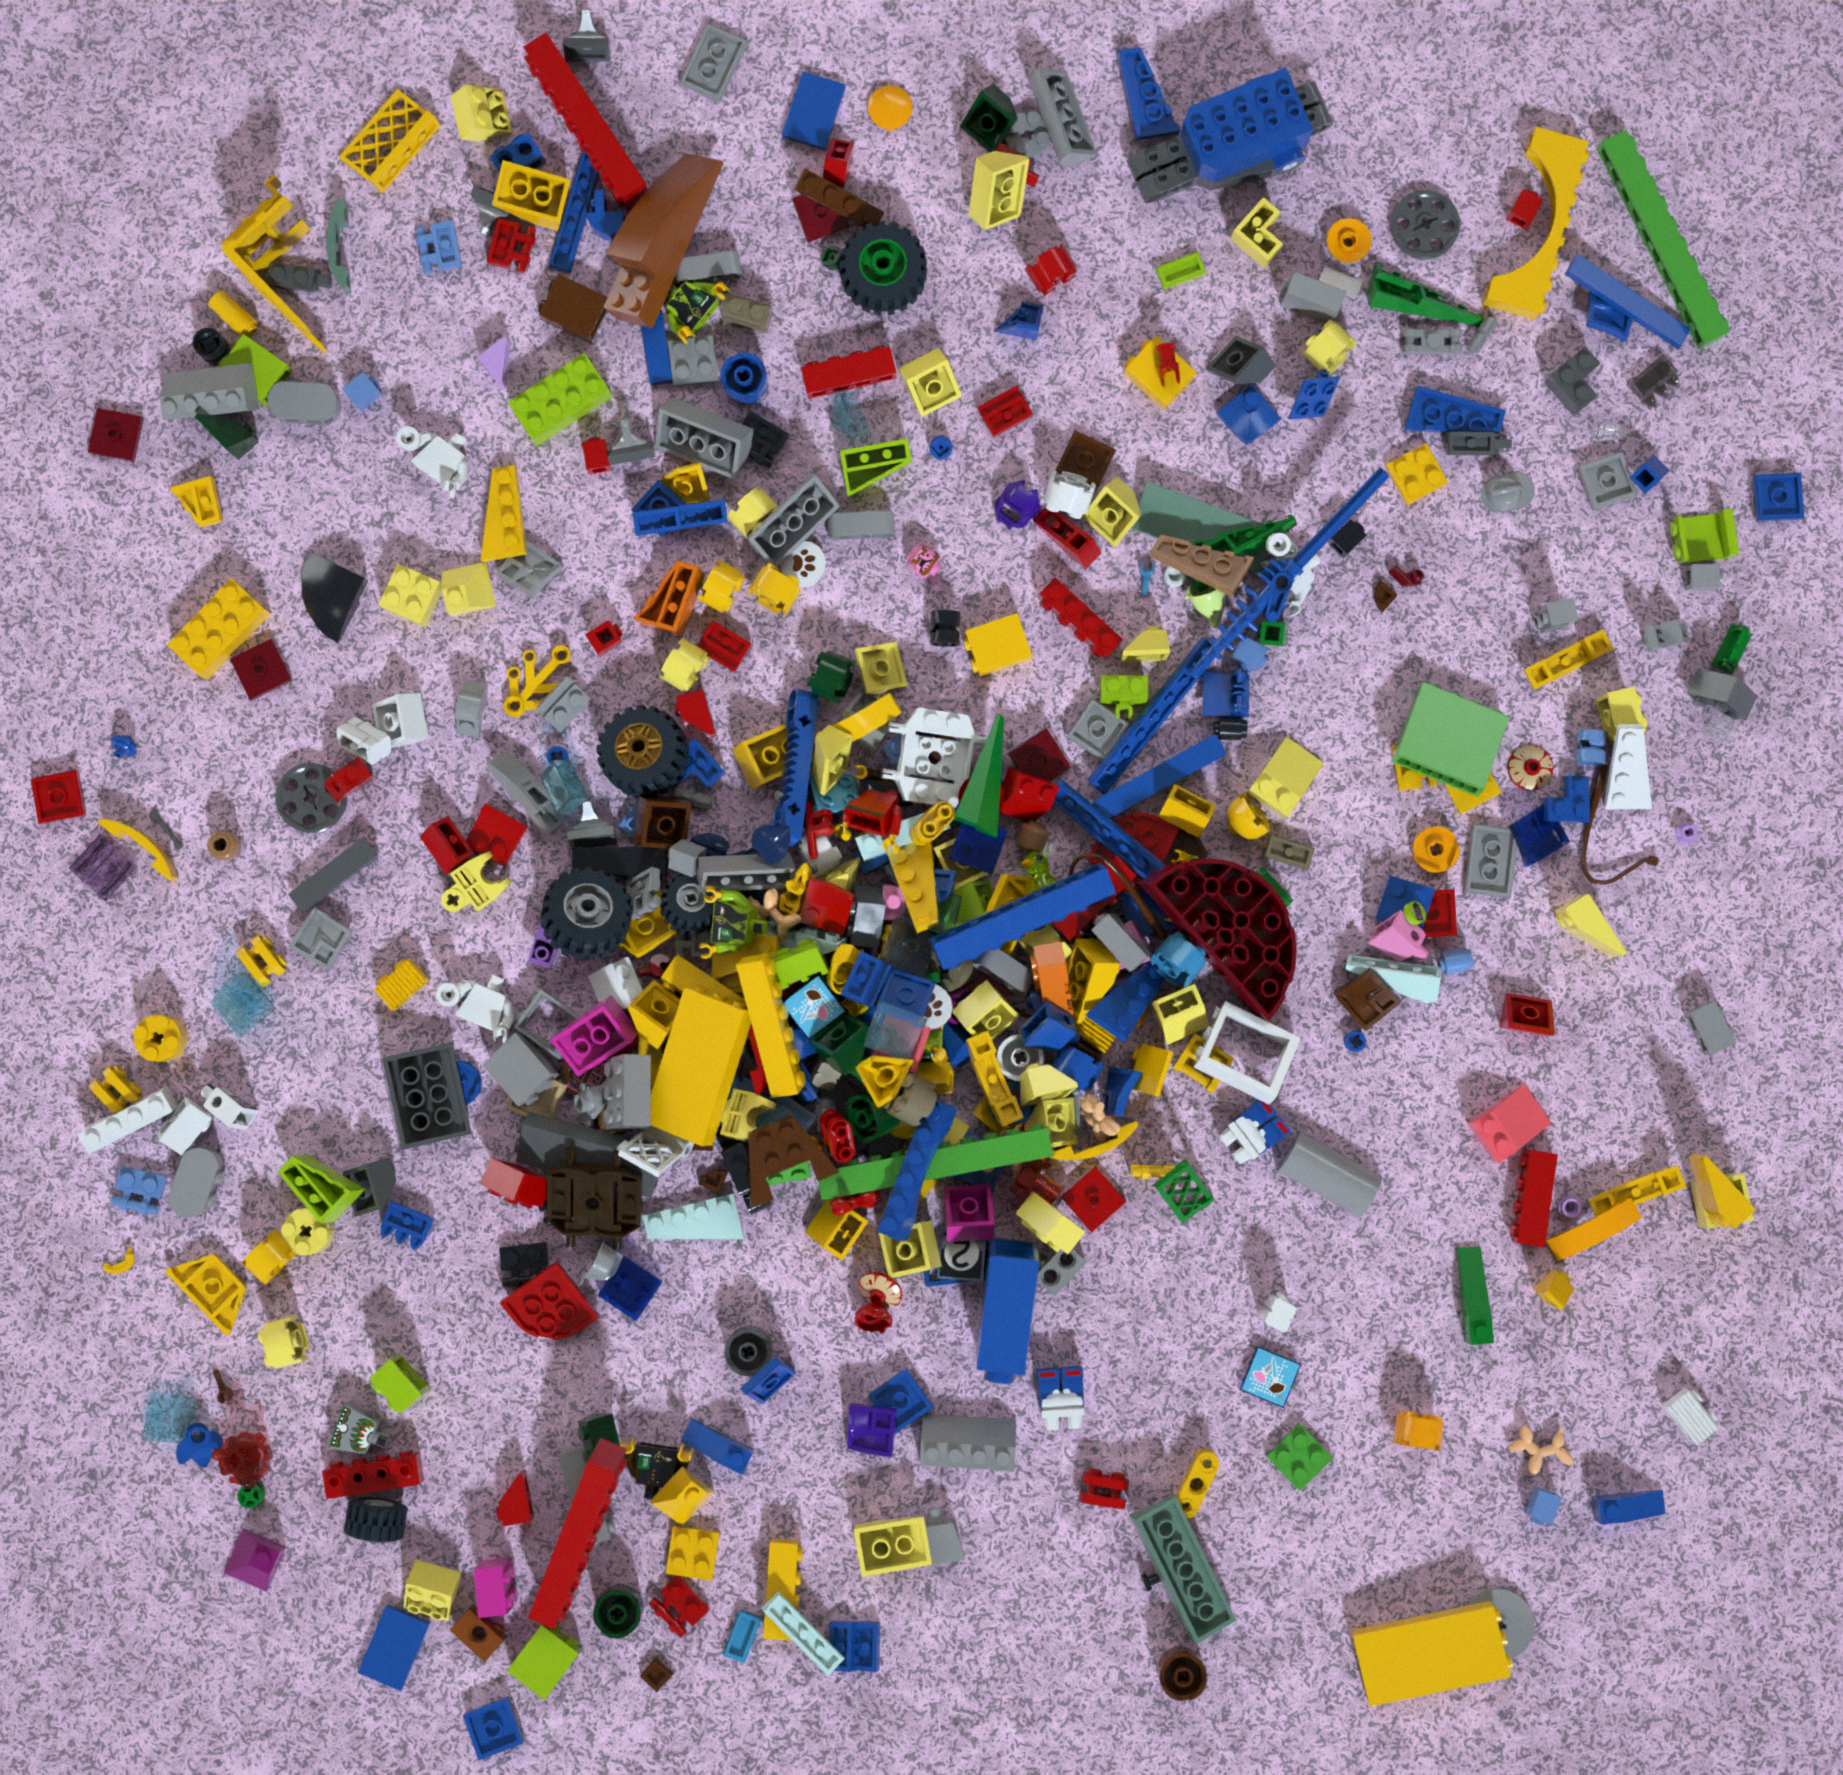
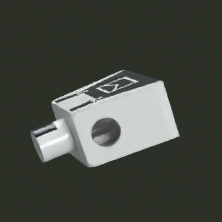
M207 1084L201 1091V1095L207 1099L203 1106L228 1127L246 1130L259 1113L258 1109L230 1089L215 1088L213 1085Z

